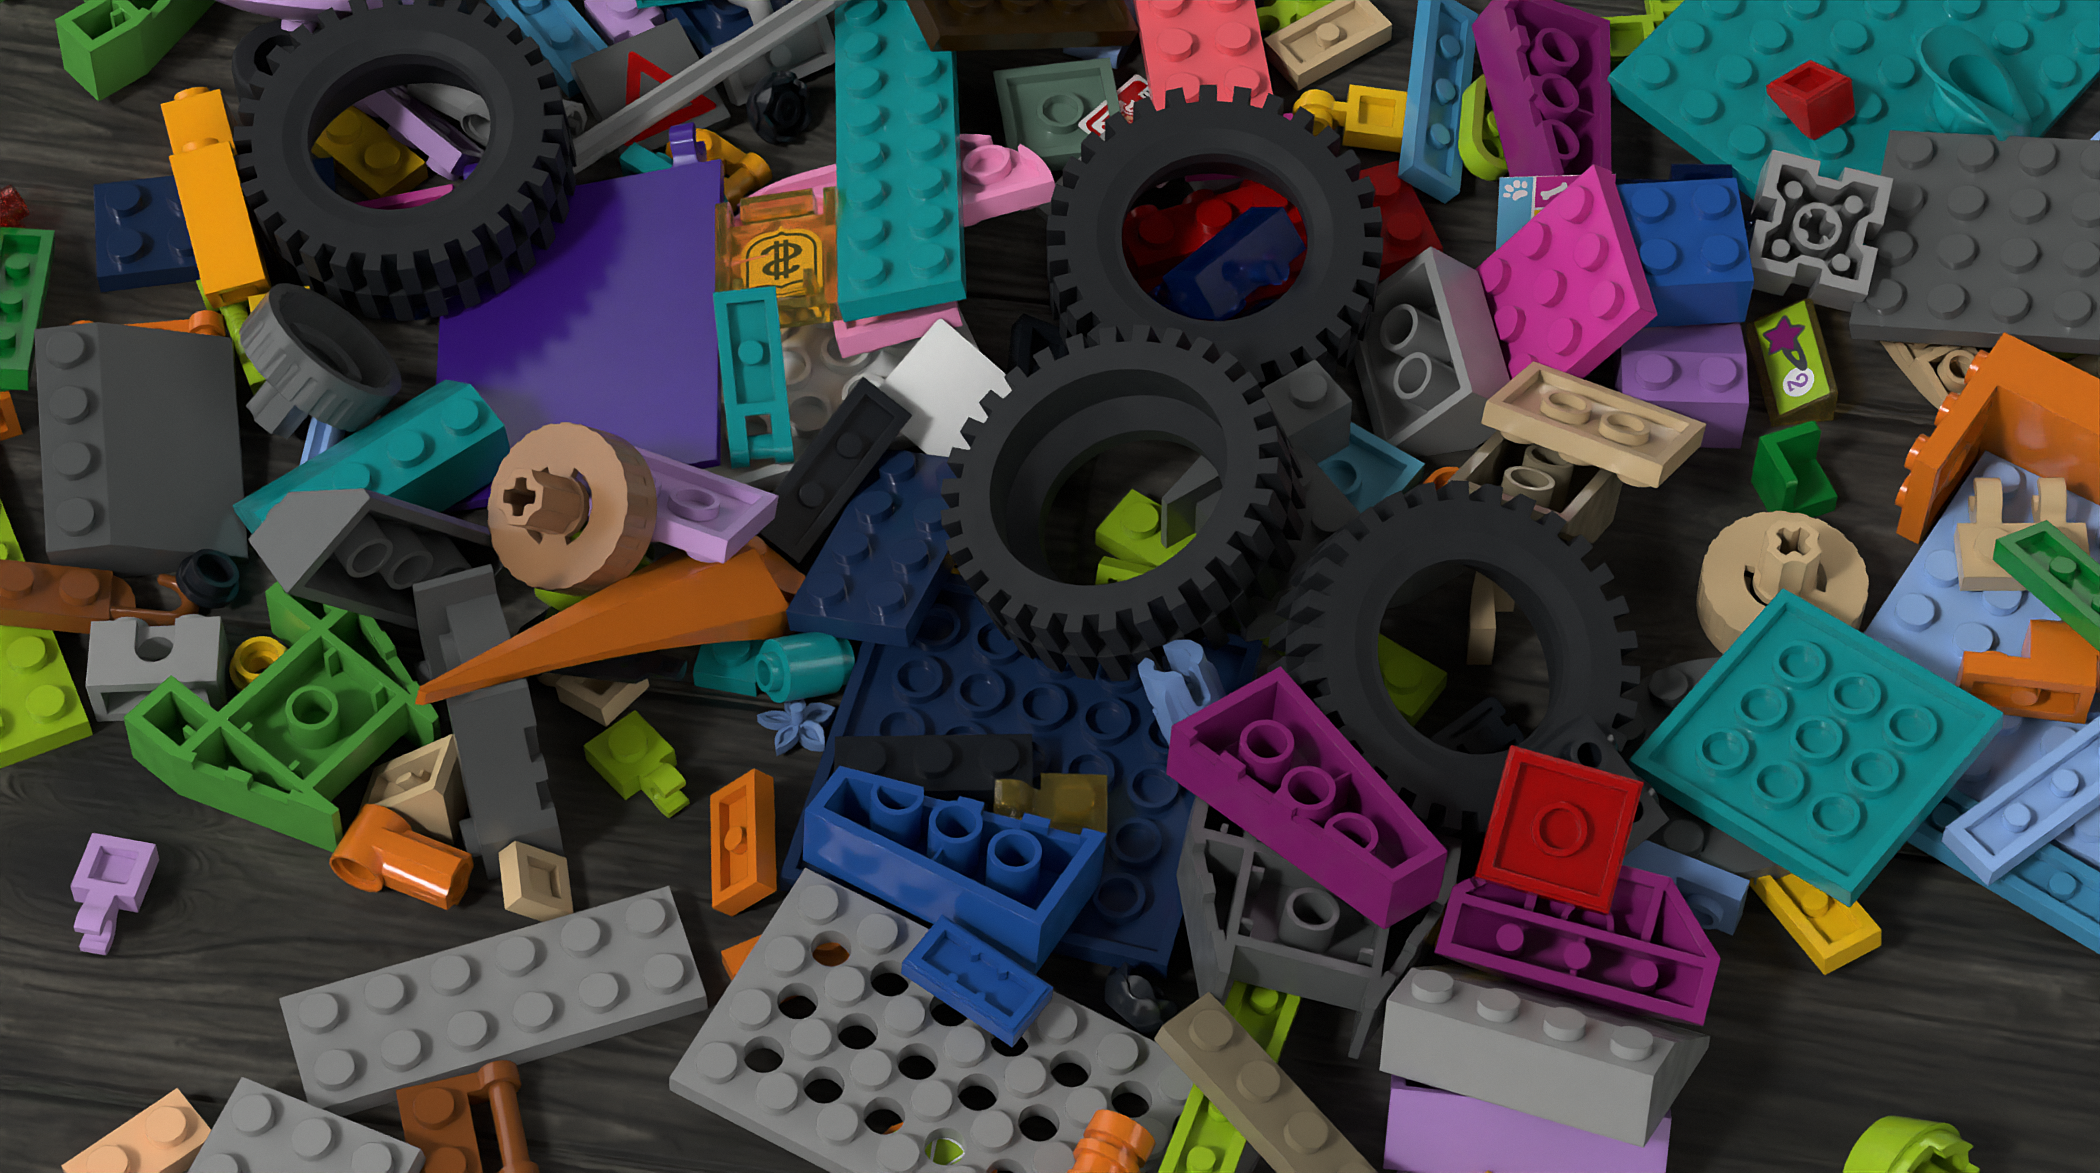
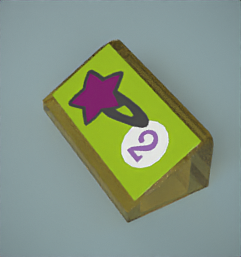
M1812 298L1799 300L1746 325V333L1771 426L1802 424L1812 420L1816 422L1833 420L1838 390Z

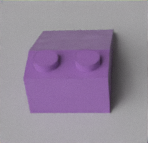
M1740 322L1642 328L1613 353L1615 391L1706 423L1700 447L1741 448L1749 407L1747 355Z

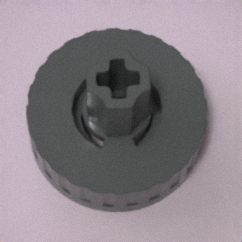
M289 283L273 286L243 322L239 330L241 345L244 347L247 357L251 360L256 370L266 379L264 384L247 403L246 407L253 414L254 421L270 434H276L288 440L308 415L340 430L343 429L349 432L359 431L374 422L401 388L402 381L398 367L382 343L345 309L305 287Z

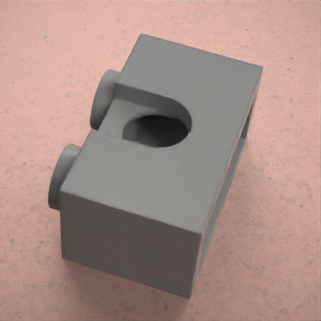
M183 615L175 618V625L149 626L144 620L135 617H121L114 621H91L86 689L97 722L124 721L123 717L170 675L219 712L227 704L231 654L221 616Z

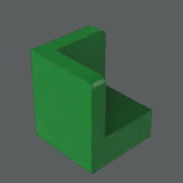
M1815 420L1759 437L1751 483L1768 512H1797L1814 518L1835 511L1838 496L1816 460L1822 431Z

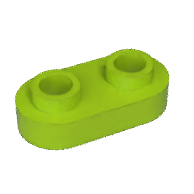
M1482 74L1465 89L1462 95L1458 149L1463 164L1470 173L1487 181H1497L1508 173V168L1485 76Z

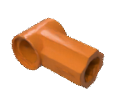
M365 804L360 808L329 862L332 870L339 878L357 889L367 892H378L383 886H386L445 910H449L451 906L459 904L468 888L470 874L474 867L472 854L413 832L411 826L404 818L394 811L376 804Z

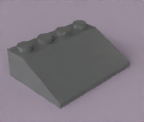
M102 322L34 329L46 553L51 565L113 571V576L129 578L176 572L185 558L201 549H213L222 552L231 558L236 565L250 563L248 529L233 508L235 503L245 498L234 343L232 338Z

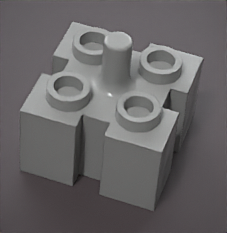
M1772 150L1761 169L1751 216L1763 218L1765 221L1757 219L1747 235L1754 276L1753 289L1783 296L1789 285L1794 283L1810 287L1807 302L1852 312L1853 302L1862 303L1868 295L1878 248L1866 246L1863 243H1866L1867 239L1873 240L1884 224L1893 178L1848 167L1844 168L1837 180L1818 176L1821 161Z

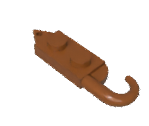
M0 559V625L90 634L91 621H114L121 617L139 618L144 620L149 626L175 625V618L188 614H198L200 606L188 600L181 592L174 575L160 574L157 582L159 585L175 591L181 599V605L176 610L160 611L136 608L135 596L131 587L122 578L113 576V571Z

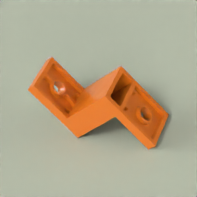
M2005 332L1990 353L1981 349L1974 357L1965 375L1964 383L1967 384L1960 395L1953 391L1947 395L1934 421V425L1937 428L1930 437L1923 433L1920 434L1907 455L1904 467L1911 470V473L1903 482L1895 500V505L1902 508L1896 533L1919 544L1985 450L2042 478L2064 477L2067 490L2100 505V379Z

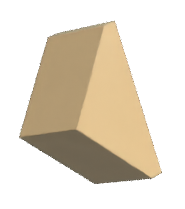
M448 735L374 767L360 808L365 804L384 806L404 818L411 826L413 832L442 843L454 845L460 828L459 821L463 820L468 805L454 735Z

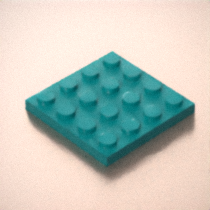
M1782 588L1629 759V767L1635 775L1645 779L1657 793L1846 906L1851 907L2003 727L2004 713Z

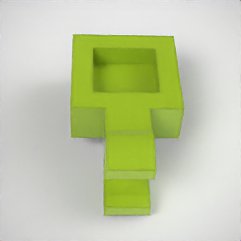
M636 710L583 745L586 760L625 800L642 790L661 813L668 818L690 804L689 799L679 790L686 785V780L674 767L677 765L675 749Z

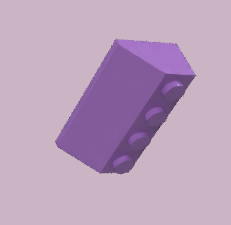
M1392 1074L1383 1169L1397 1170L1396 1173H1485L1487 1170L1492 1173H1666L1672 1120L1671 1110L1669 1108L1645 1147L1642 1148Z

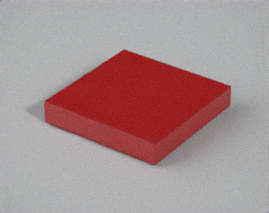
M1511 745L1506 757L1474 879L1607 916L1610 911L1644 782Z

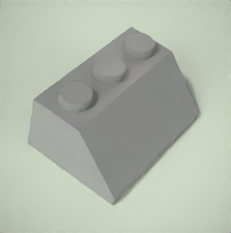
M1430 246L1378 285L1374 312H1371L1370 326L1364 341L1362 342L1357 339L1354 357L1374 435L1414 458L1475 449L1489 439L1497 430L1481 424L1486 401L1510 381L1478 271Z

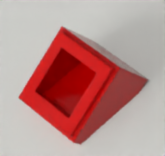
M1812 60L1805 62L1766 85L1767 94L1795 126L1811 140L1818 139L1849 121L1855 115L1852 79Z

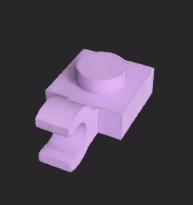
M92 833L70 886L74 901L84 903L77 914L74 924L75 932L84 933L79 946L80 951L107 955L114 940L119 909L139 912L159 862L156 844Z

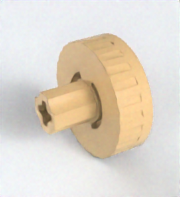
M1786 511L1760 512L1749 517H1743L1736 520L1732 525L1725 527L1718 537L1713 539L1708 547L1707 554L1704 556L1696 598L1697 614L1702 629L1711 643L1724 654L1766 607L1758 603L1751 595V578L1744 576L1746 570L1754 573L1752 585L1755 594L1765 604L1768 605L1780 590L1784 588L1859 631L1869 587V578L1866 573L1864 560L1860 557L1854 544L1848 541L1843 533L1818 518L1815 519L1806 514Z

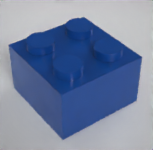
M1737 178L1616 185L1658 314L1643 328L1745 322L1754 285V276Z

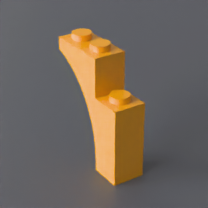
M193 87L180 91L174 96V101L161 104L174 154L170 155L169 159L204 294L213 309L246 301L248 296L268 293L272 286L256 223L240 185L242 182L234 160V155H238L233 142L234 126H238L220 89L210 91L207 87Z

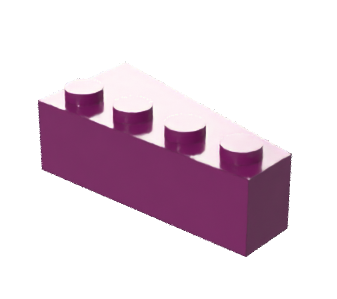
M1492 0L1471 26L1509 176L1582 175L1593 164L1611 171V84L1607 81L1610 74V20L1554 0Z
M1281 666L1172 725L1166 771L1168 776L1382 929L1389 928L1439 898L1448 853L1446 848Z

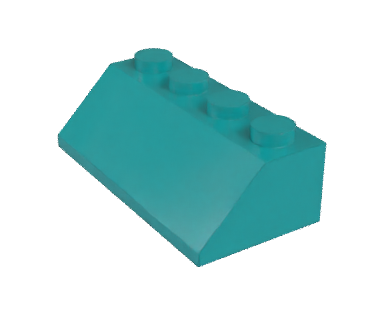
M445 379L235 503L233 508L251 534L263 523L267 513L274 505L281 502L288 492L364 488L441 513L493 481L501 462L510 452L506 428L471 384Z

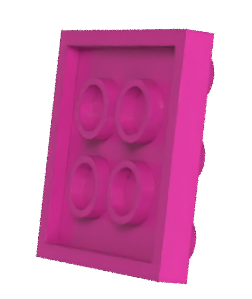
M1595 164L1589 167L1475 269L1478 271L1510 381L1533 361L1583 379L1658 315L1612 172Z

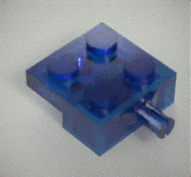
M1250 207L1162 277L1164 281L1147 293V295L1166 309L1193 319L1224 321L1239 313L1246 306L1247 302L1244 298L1259 286L1283 284L1281 280L1286 281L1288 279L1291 269L1289 262L1307 248L1283 207Z

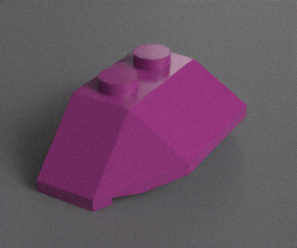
M1626 865L1621 866L1610 911L1607 916L1476 880L1474 877L1468 878L1452 886L1434 952L1436 955L1513 982L1635 1015L1697 1026L1704 1025L1721 961L1720 956L1707 938L1672 878Z

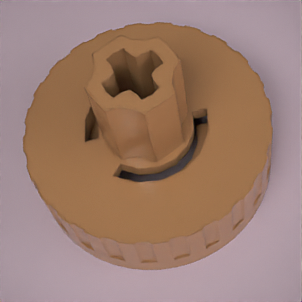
M571 422L544 425L542 428L533 430L525 435V438L517 442L510 449L509 454L501 462L499 470L493 479L487 508V521L492 538L491 542L503 566L511 572V575L525 582L528 586L570 596H591L611 584L627 578L640 563L648 549L654 533L657 516V495L651 471L639 451L628 441L616 434ZM578 472H580L583 475L582 478L588 483L591 489L592 510L588 524L586 525L580 536L571 542L570 537H572L574 534L580 531V529L587 520V516L590 509L589 495L587 493V490L585 486L576 478Z

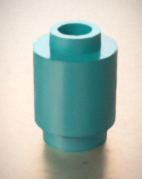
M819 632L768 639L763 643L760 653L754 661V675L759 688L766 692L771 700L776 703H784L838 692L842 685H847L855 665V658L849 641L844 638Z

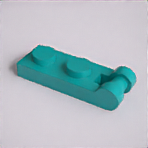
M776 286L713 292L731 469L750 467V461L771 458H775V464L793 463L794 454ZM770 415L772 433L747 436L745 417Z

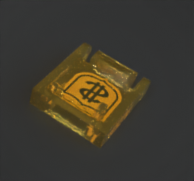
M837 186L823 188V214L819 215L816 196L812 188L741 198L740 219L743 226L737 227L734 224V214L730 203H716L715 292L776 286L777 299L806 295V297L777 301L780 329L843 320L838 306L837 216L839 190Z

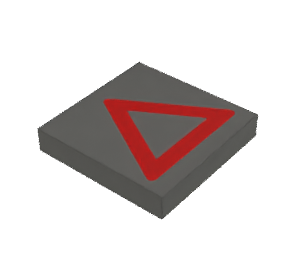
M675 18L571 62L570 72L599 124L700 59L678 19ZM714 86L613 151L619 163V157L634 142L654 154L657 152L665 153L667 143L670 141L669 130L671 126L694 122L696 128L707 129L713 132L729 125L731 116Z

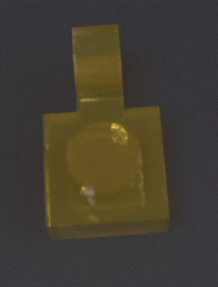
M1041 773L1040 790L1034 789L1029 784L1020 780H996L993 813L1022 820L1024 812L1051 819L1050 828L1081 835L1083 827L1107 833V775Z

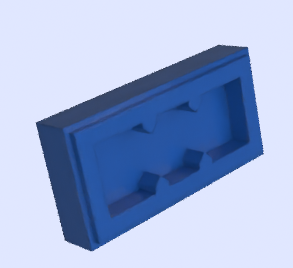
M943 914L902 962V975L1011 1047L1016 1044L1050 1002L1053 995V987Z

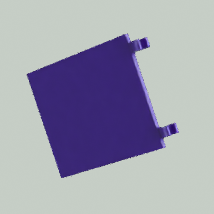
M694 122L670 127L669 139L673 156L671 168L575 186L574 196L566 195L569 213L564 224L551 221L556 238L548 250H544L533 243L531 244L536 264L525 275L513 264L506 269L511 286L498 294L495 293L488 282L478 286L477 290L482 303L465 309L460 295L445 299L449 314L440 316L436 385L445 379L471 384L505 425L510 449L517 442L525 438V435L533 430L542 428L544 425L571 422L616 434L633 446L700 469L721 466L722 376L713 292L723 291L724 165L721 159L706 161V144L704 141L696 142V125ZM478 163L464 166V180L473 172ZM492 482L441 513L445 514L488 506Z

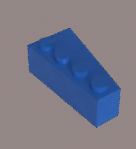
M839 766L805 809L803 861L932 924L943 914L1026 970L1037 974L1101 883L1107 833L1083 827L1081 835L1050 828L1051 819L1024 812L1022 820L984 811V802L962 796H959L958 801H944L924 796V788L922 786Z

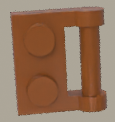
M509 1060L494 1061L481 1067L478 1072L396 1090L405 1142L420 1148L426 1157L425 1164L420 1173H483L470 1105L490 1101L503 1163V1168L498 1173H540L537 1163L530 1161L516 1094L521 1088V1079L516 1063Z

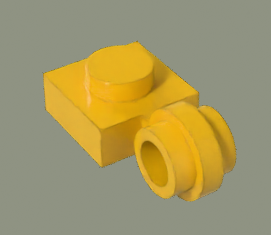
M1350 84L1346 103L1335 101L1334 97L1324 90L1313 89L1304 92L1293 105L1292 113L1294 116L1301 106L1315 115L1313 135L1315 137L1328 125L1333 130L1337 126L1344 127L1342 142L1344 146L1401 153L1407 92Z

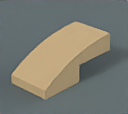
M1477 571L1472 588L1467 628L1466 665H1492L1496 634L1495 612H1513L1515 601L1495 582Z

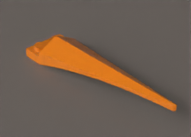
M757 535L724 564L720 562L706 563L697 561L688 556L685 550L677 549L630 574L627 578L611 584L420 686L415 704L426 705L515 679L608 658L700 644L764 640L789 636L797 631H790L786 610L806 576L796 570Z

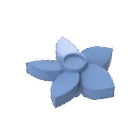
M800 699L784 702L785 712L768 711L757 715V722L767 729L778 731L775 736L776 756L790 750L798 740L804 748L810 751L823 752L825 748L823 729L829 726L833 720L835 707L821 702L810 703L806 707L805 700Z

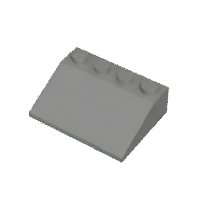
M1457 964L1412 967L1386 1002L1379 1071L1644 1148L1709 1048L1710 1036L1513 982Z

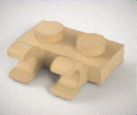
M2064 477L2038 478L2037 488L2039 495H2032L2031 498L2034 523H2002L2003 493L2000 478H1974L1975 496L1968 497V513L1971 523H1957L1953 536L1960 591H2028L1992 560L1995 542L1998 538L2048 520L2090 556L2086 523H2066L2067 491Z

